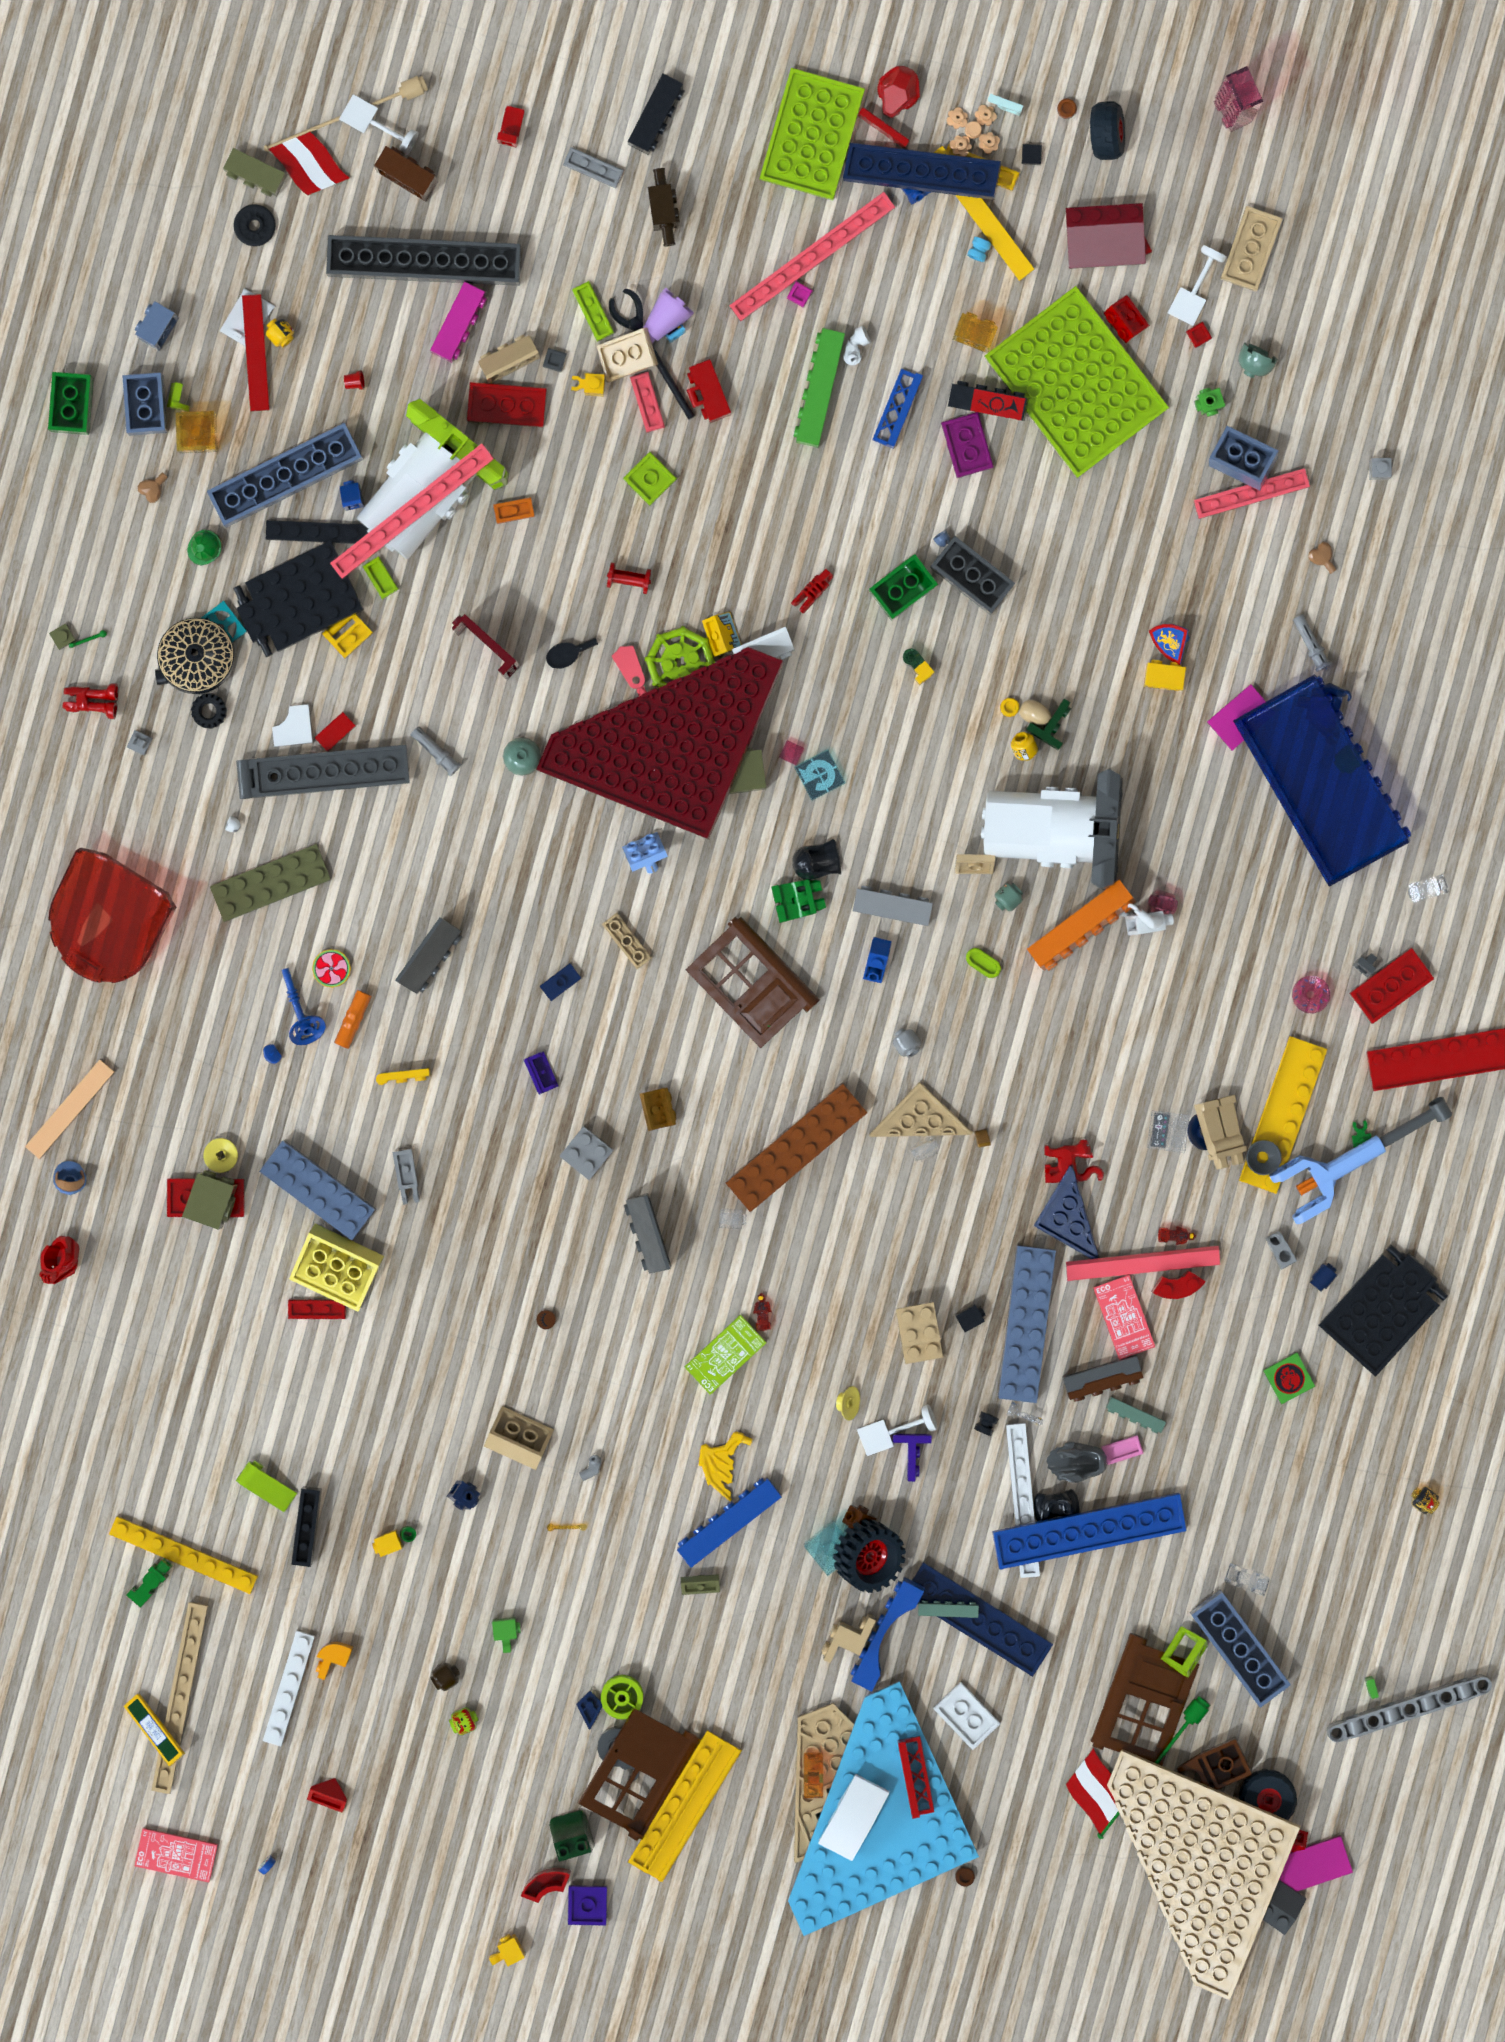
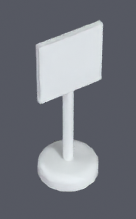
M353 94L339 120L362 133H365L369 124L376 126L401 140V154L407 156L414 147L419 133L415 130H410L403 137L373 120L378 108Z
M1205 245L1202 246L1201 252L1209 258L1192 292L1180 287L1168 311V314L1194 326L1206 302L1205 299L1197 296L1196 293L1213 259L1222 263L1227 258V256Z
M929 1405L922 1407L923 1418L891 1430L887 1429L884 1420L857 1429L866 1455L869 1456L894 1447L890 1437L891 1434L924 1422L930 1431L937 1430L936 1419Z

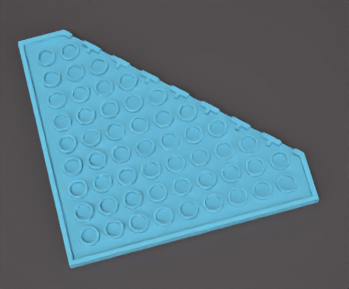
M900 1681L865 1696L788 1898L789 1905L803 1936L979 1857ZM920 1736L934 1813L920 1815V1818L912 1819L897 1740ZM917 1741L906 1743L907 1751L913 1755L918 1750ZM914 1759L910 1768L918 1774L922 1765ZM855 1774L890 1792L853 1861L818 1844L828 1826V1822L836 1810L838 1802ZM918 1778L914 1783V1788L921 1793L925 1788V1782ZM921 1797L917 1803L918 1810L929 1809V1801Z

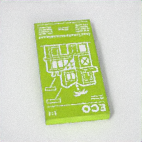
M740 1314L684 1367L711 1395L766 1344V1341Z

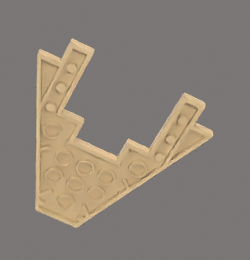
M834 1703L798 1716L794 1834L795 1863L804 1859L818 1821L816 1814L822 1812L828 1795L827 1789L832 1785L854 1723Z

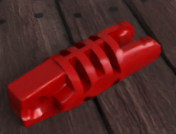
M825 569L820 575H816L793 599L791 604L797 606L807 598L799 609L804 614L815 600L821 596L823 591L828 588V583L833 578L832 573Z

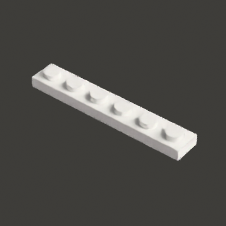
M298 1630L295 1633L263 1738L264 1742L282 1746L315 1635Z

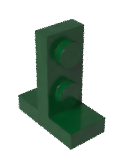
M1065 698L1062 700L1044 730L1030 723L1026 731L1058 751L1063 743L1050 734H1055L1061 726L1058 722L1062 716L1066 718L1071 710L1068 706L1071 702Z

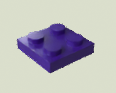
M569 1885L568 1925L606 1926L607 1886Z

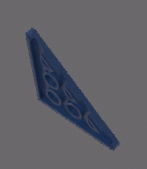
M1070 1164L1034 1223V1227L1090 1259H1097L1099 1254L1074 1167Z

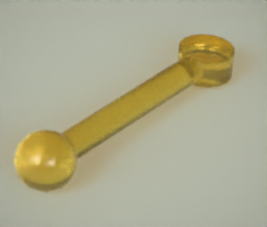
M584 1523L580 1525L554 1526L553 1524H548L547 1530L553 1531L554 1529H580L581 1531H585L587 1529V1525Z

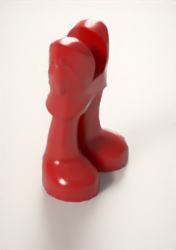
M117 683L109 684L107 689H90V687L64 688V695L76 696V702H63L62 708L67 712H102L106 714L108 719L115 720L118 708L116 702H89L88 698L118 701Z

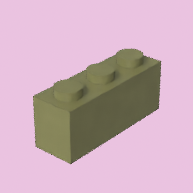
M235 148L232 149L223 167L224 171L227 172L226 176L233 180L239 178L244 181V185L252 189L256 186L262 189L261 193L269 197L272 195L277 197L287 177L284 172Z

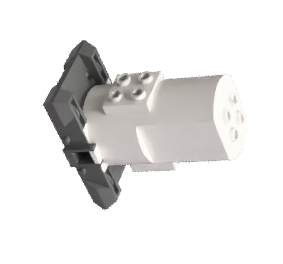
M1111 769L1099 773L1097 796H1082L1077 788H1065V791H1058L1057 787H1046V790H1041V793L989 791L986 799V808H983L982 819L985 820V826L982 827L981 838L984 839V855H995V857L1034 859L1041 863L1042 867H1054V864H1061V868H1073V865H1078V862L1092 863L1091 883L1106 890L1117 882L1123 778ZM1097 825H1099V835H1097Z

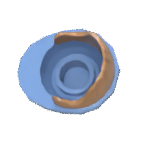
M66 1161L56 1167L53 1183L60 1193L71 1196L80 1192L86 1185V1174L79 1164L73 1161Z

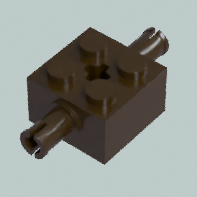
M665 168L653 169L655 186L648 187L654 231L662 230L664 247L674 246L676 244L673 229L677 228L676 223L680 222L678 208H674V204L677 203L676 190L671 189V184H667Z

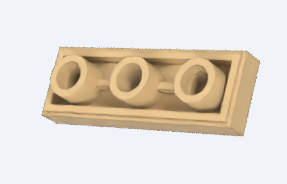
M615 913L602 924L636 969H639L652 959L618 913ZM626 937L630 938L631 940L630 944L625 945L623 943V940Z

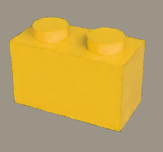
M1151 660V663L1146 664L1143 687L1183 691L1186 667H1181L1182 663L1178 665L1176 662H1170V665L1162 664L1163 661Z

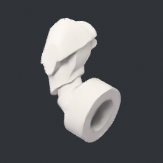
M863 325L855 329L854 335L850 337L851 340H848L843 357L844 361L849 365L858 364L862 358L858 345L865 346L871 343L870 337Z

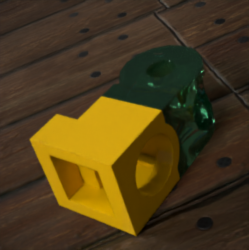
M907 649L903 653V662L905 665L910 666L918 675L915 681L919 686L935 673L915 649Z

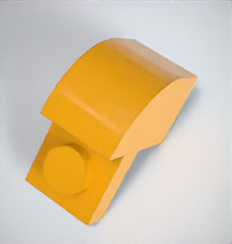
M331 1642L323 1646L317 1654L318 1658L324 1659L323 1662L319 1661L316 1672H319L317 1678L325 1680L331 1662L346 1667L353 1646L341 1642Z

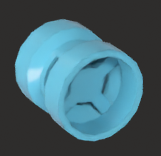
M974 237L972 241L973 248L969 249L967 256L977 261L985 262L987 257L985 253L990 250L992 244L982 238Z

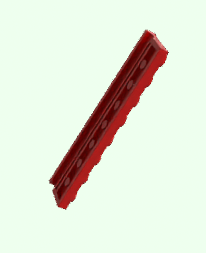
M1505 1028L1366 1051L1373 1091L1503 1070L1505 1069Z

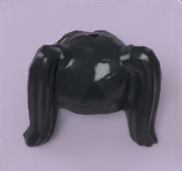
M1072 1489L1066 1490L1064 1493L1048 1495L1039 1493L1034 1499L1037 1522L1047 1520V1518L1080 1513L1078 1496Z

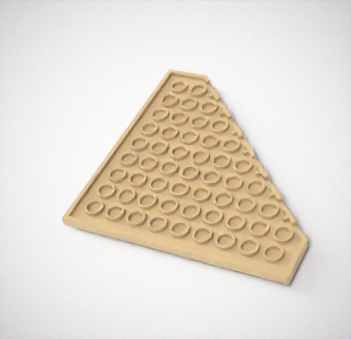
M1122 1749L1107 1784L1109 1791L1114 1797L1116 1807L1124 1820L1127 1832L1134 1843L1140 1862L1145 1868L1148 1880L1158 1898L1164 1917H1166L1169 1923L1171 1933L1179 1946L1181 1956L1186 1967L1189 1969L1194 1985L1230 2000L1301 1826Z

